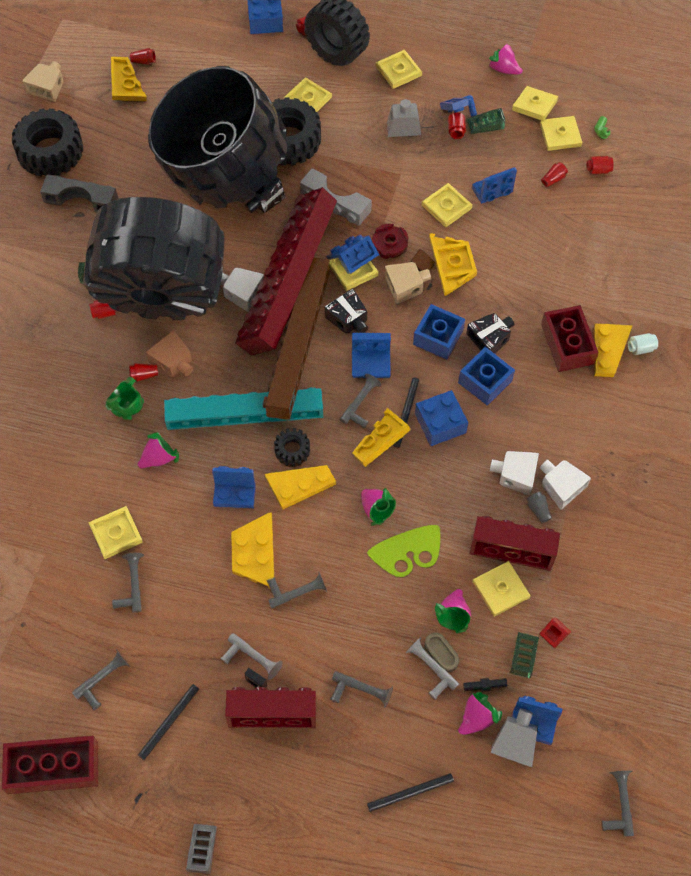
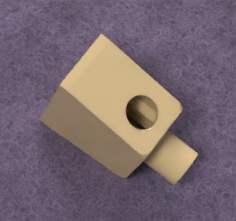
M52 61L50 66L38 64L22 81L26 93L55 102L63 85L60 64Z
M414 262L385 266L384 277L396 304L423 292V282L431 280L429 270L418 271Z

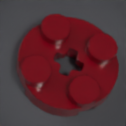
M384 224L375 230L372 242L381 258L398 257L407 251L409 237L406 230L401 226L398 228L394 224ZM390 238V240H395V241H393V243H388V242H387V239Z

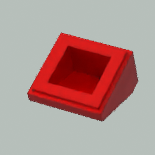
M555 617L539 634L552 647L556 648L571 631Z

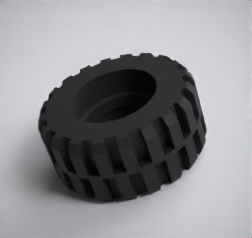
M321 0L307 13L305 18L304 30L305 34H307L308 42L312 45V49L317 52L319 57H323L324 61L331 62L332 65H349L366 50L369 44V26L366 24V19L364 15H361L359 8H356L351 1Z
M285 97L282 100L280 98L275 99L272 103L285 127H293L301 131L296 135L285 137L287 153L281 165L291 164L293 166L299 162L300 164L304 163L306 159L314 156V153L318 151L321 144L320 116L311 105L309 106L305 101L301 102L300 99H290L289 97Z
M50 108L49 110L39 109L37 112H30L28 116H23L21 122L18 121L13 129L11 140L18 162L27 172L35 173L36 176L40 177L42 175L59 176L62 172L67 173L70 171L71 167L74 168L78 163L77 160L81 159L83 152L82 138L76 121L69 114ZM49 138L60 139L53 146L45 148L36 147L42 140Z

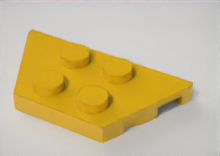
M433 233L429 234V241L443 293L446 296L476 277L477 269L468 241L455 240L450 237L443 239L435 237Z
M267 513L231 532L232 572L240 577H246L254 583L259 582L266 585L270 589L266 580L274 577L272 513Z

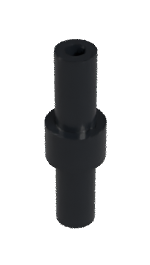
M483 678L480 681L463 683L464 692L475 690L486 692L491 691L493 688L507 687L506 678L494 680Z

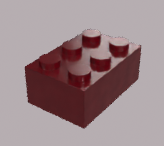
M581 305L544 312L541 326L558 372L595 365L599 352Z

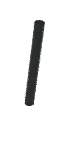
M415 377L412 378L401 419L405 423L408 422L420 381ZM403 437L394 443L393 446L400 448Z
M194 684L190 686L140 751L138 756L145 761L198 692L199 688Z
M451 773L369 802L367 807L369 812L454 782Z

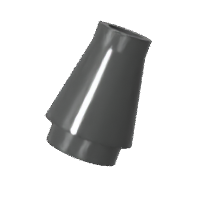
M537 492L527 498L528 507L537 516L541 524L552 519L545 495Z

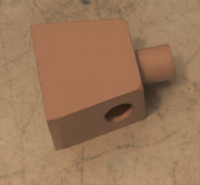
M174 330L146 352L148 362L153 365L157 364V368L170 377H174L179 372L184 376H189L193 371V367L189 365L192 362L191 353Z

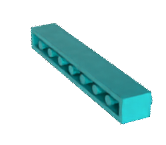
M314 387L298 390L290 420L266 416V408H263V401L265 396L268 397L269 392L232 393L225 396L211 395L209 397L193 396L186 399L171 398L170 400H164L165 424L167 430L323 418L321 388Z

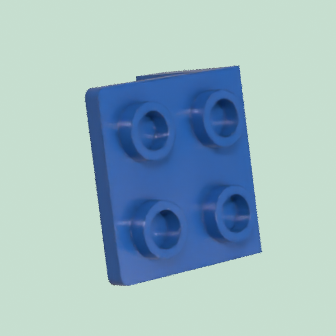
M514 167L473 183L472 190L481 204L512 193L517 169Z
M358 235L344 241L345 244L341 247L338 245L330 250L331 253L326 257L327 259L339 258L347 274H351L377 257L379 253L369 235Z
M352 333L353 378H365V374H370L375 378H390L391 333Z
M227 466L212 468L215 483L214 507L254 508L256 484L253 469L247 467L235 469Z
M530 696L519 697L514 706L512 717L517 719L520 708L531 711L533 714L530 724L537 726L536 741L552 745L556 723L563 709L552 702L540 703Z

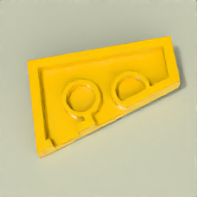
M111 57L112 100L147 101V96L141 88L140 81L135 76V71L129 58Z
M594 324V341L599 352L594 365L595 376L614 377L632 329L631 325Z
M388 408L384 412L385 416L383 419L374 424L375 429L372 433L366 435L352 452L354 457L364 467L373 462L411 430L407 423Z
M327 465L264 474L282 510L336 485V480Z

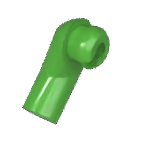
M604 116L598 119L594 127L595 132L601 139H606L610 135V130L607 131L608 128L605 127L607 118Z

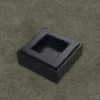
M248 668L244 673L246 681L255 688H266L268 686L267 680L252 669Z

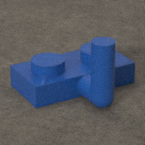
M472 95L440 102L441 110L454 111L456 113L463 111L464 107L468 106L470 116L477 115Z

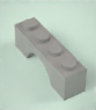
M313 168L300 182L301 194H306L323 187L337 200L333 213L346 218L351 223L360 226L371 212L372 200L357 192L349 196L333 194L327 188V176Z

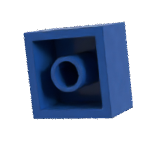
M247 0L250 34L283 32L281 0Z
M431 304L414 332L413 345L447 360L464 331L465 318Z
M484 347L460 371L458 383L488 406L513 381L515 369Z
M452 390L416 403L415 416L430 446L467 433L468 420Z

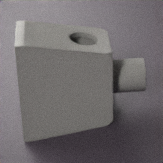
M404 99L400 104L391 106L387 120L388 137L421 135L417 104Z
M520 708L517 719L507 716L492 744L491 753L532 767L537 736V726L530 724L533 713L527 709Z

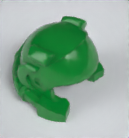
M128 377L127 380L121 381L108 397L105 404L107 410H111L115 416L122 417L124 420H131L132 416L142 409L144 403L141 394L132 386L136 382L134 378Z

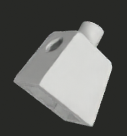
M234 268L230 276L223 273L221 285H224L223 292L225 298L244 310L249 311L251 301L256 296L258 285L262 282L264 274L241 268Z
M507 451L504 462L492 459L490 471L501 473L499 484L530 495L539 453Z
M546 460L540 467L546 474L542 486L561 510L587 488L591 480L588 475L565 460L557 466Z

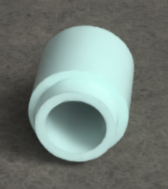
M650 333L632 336L630 341H628V349L634 355L653 352L658 348L656 335H651Z

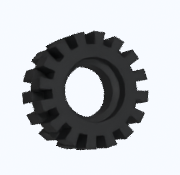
M287 428L286 433L282 430L280 436L277 435L276 440H274L276 458L279 459L281 464L285 462V466L291 463L292 467H295V463H298V466L301 465L302 460L305 462L310 455V440L307 438V434H303V431L300 429L296 432V428H293V431ZM289 442H296L299 444L300 449L297 452L290 453L285 450V445Z

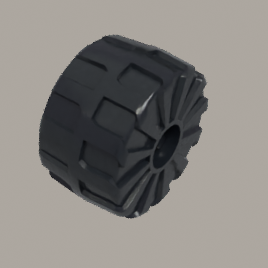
M229 66L200 69L180 80L165 93L154 109L150 119L148 144L155 155V160L172 183L199 205L203 202L212 204L215 208H227L229 203L236 201L244 203L255 197V191L262 186H268L278 173L276 169L278 164H281L286 157V128L273 103L247 73L230 68Z
M127 197L111 201L98 209L86 249L84 285L95 300L102 304L108 303L112 309L125 314L131 311L138 313L139 316L146 319L156 320L161 316L170 317L174 321L185 320L186 316L189 315L203 316L206 314L207 308H214L217 302L224 266V232L212 217L183 203L154 197Z

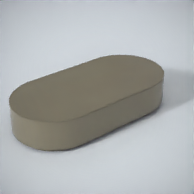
M440 633L429 634L424 644L428 654L447 672L456 670L459 665L458 654Z

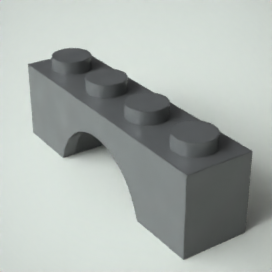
M52 175L46 176L40 190L44 203L61 206L69 199L85 198L93 204L95 213L104 204L118 199L117 191L114 187Z

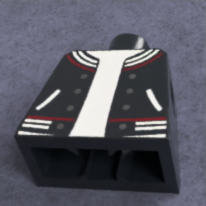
M276 176L268 186H262L255 191V197L245 204L246 209L253 213L259 208L263 213H266L284 200L286 196L281 180Z
M353 288L324 306L325 318L345 334L350 333L354 329L358 333H365L368 330V326L365 324L368 314L367 309Z
M492 313L470 322L467 326L466 334L480 350L486 347L495 354L509 341L511 335L510 328L514 326V321L509 316L501 320L497 314Z

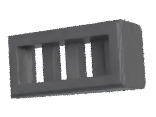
M194 824L187 860V872L211 874L217 826ZM198 831L211 832L210 837L198 836ZM197 841H207L209 846L196 845ZM195 850L208 851L207 855L195 854ZM194 859L206 860V863H194Z

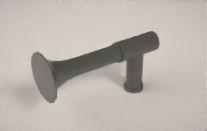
M365 374L366 383L363 389L341 416L340 421L344 424H347L351 419L364 429L367 427L369 421L358 416L355 412L371 389L376 386L381 387L380 381L370 374Z
M128 553L122 556L123 559L128 561L130 567L131 598L112 600L113 609L132 606L133 613L142 611L138 563L144 554Z
M319 572L314 581L283 594L279 590L275 577L266 580L274 598L268 600L271 608L316 589H323L327 592Z
M117 649L116 656L107 666L72 691L77 699L84 696L93 711L98 709L101 703L98 702L90 690L118 667H130Z
M335 671L332 680L338 682L330 700L339 703L345 686L379 698L383 702L384 708H386L393 692V686L390 689L375 688Z
M629 770L609 772V774L616 778L618 783L622 820L602 821L603 831L623 829L624 837L634 836L627 790L628 776L633 771Z

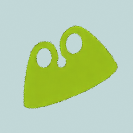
M428 525L406 531L378 543L369 549L367 554L388 573L396 577L407 576L413 568L411 559L406 555L409 551L414 553L413 559L420 567L426 568L436 563L440 549V527L438 525ZM422 551H428L432 555V559L428 563H422L419 560V554ZM404 560L407 563L408 568L405 572L396 571L395 563L397 561Z

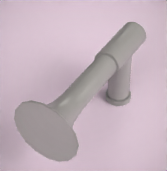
M232 633L229 636L228 641L233 645L220 658L224 663L228 664L240 649L267 670L269 680L278 674L283 661L272 662L250 647L248 643L236 634Z
M420 637L406 653H414L419 656L441 679V682L429 692V695L436 700L447 686L454 690L459 683L427 654L421 645Z

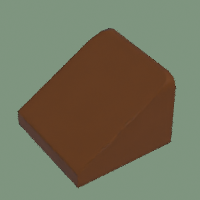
M421 249L417 251L411 262L416 264L418 271L428 269L430 272L435 265V261Z

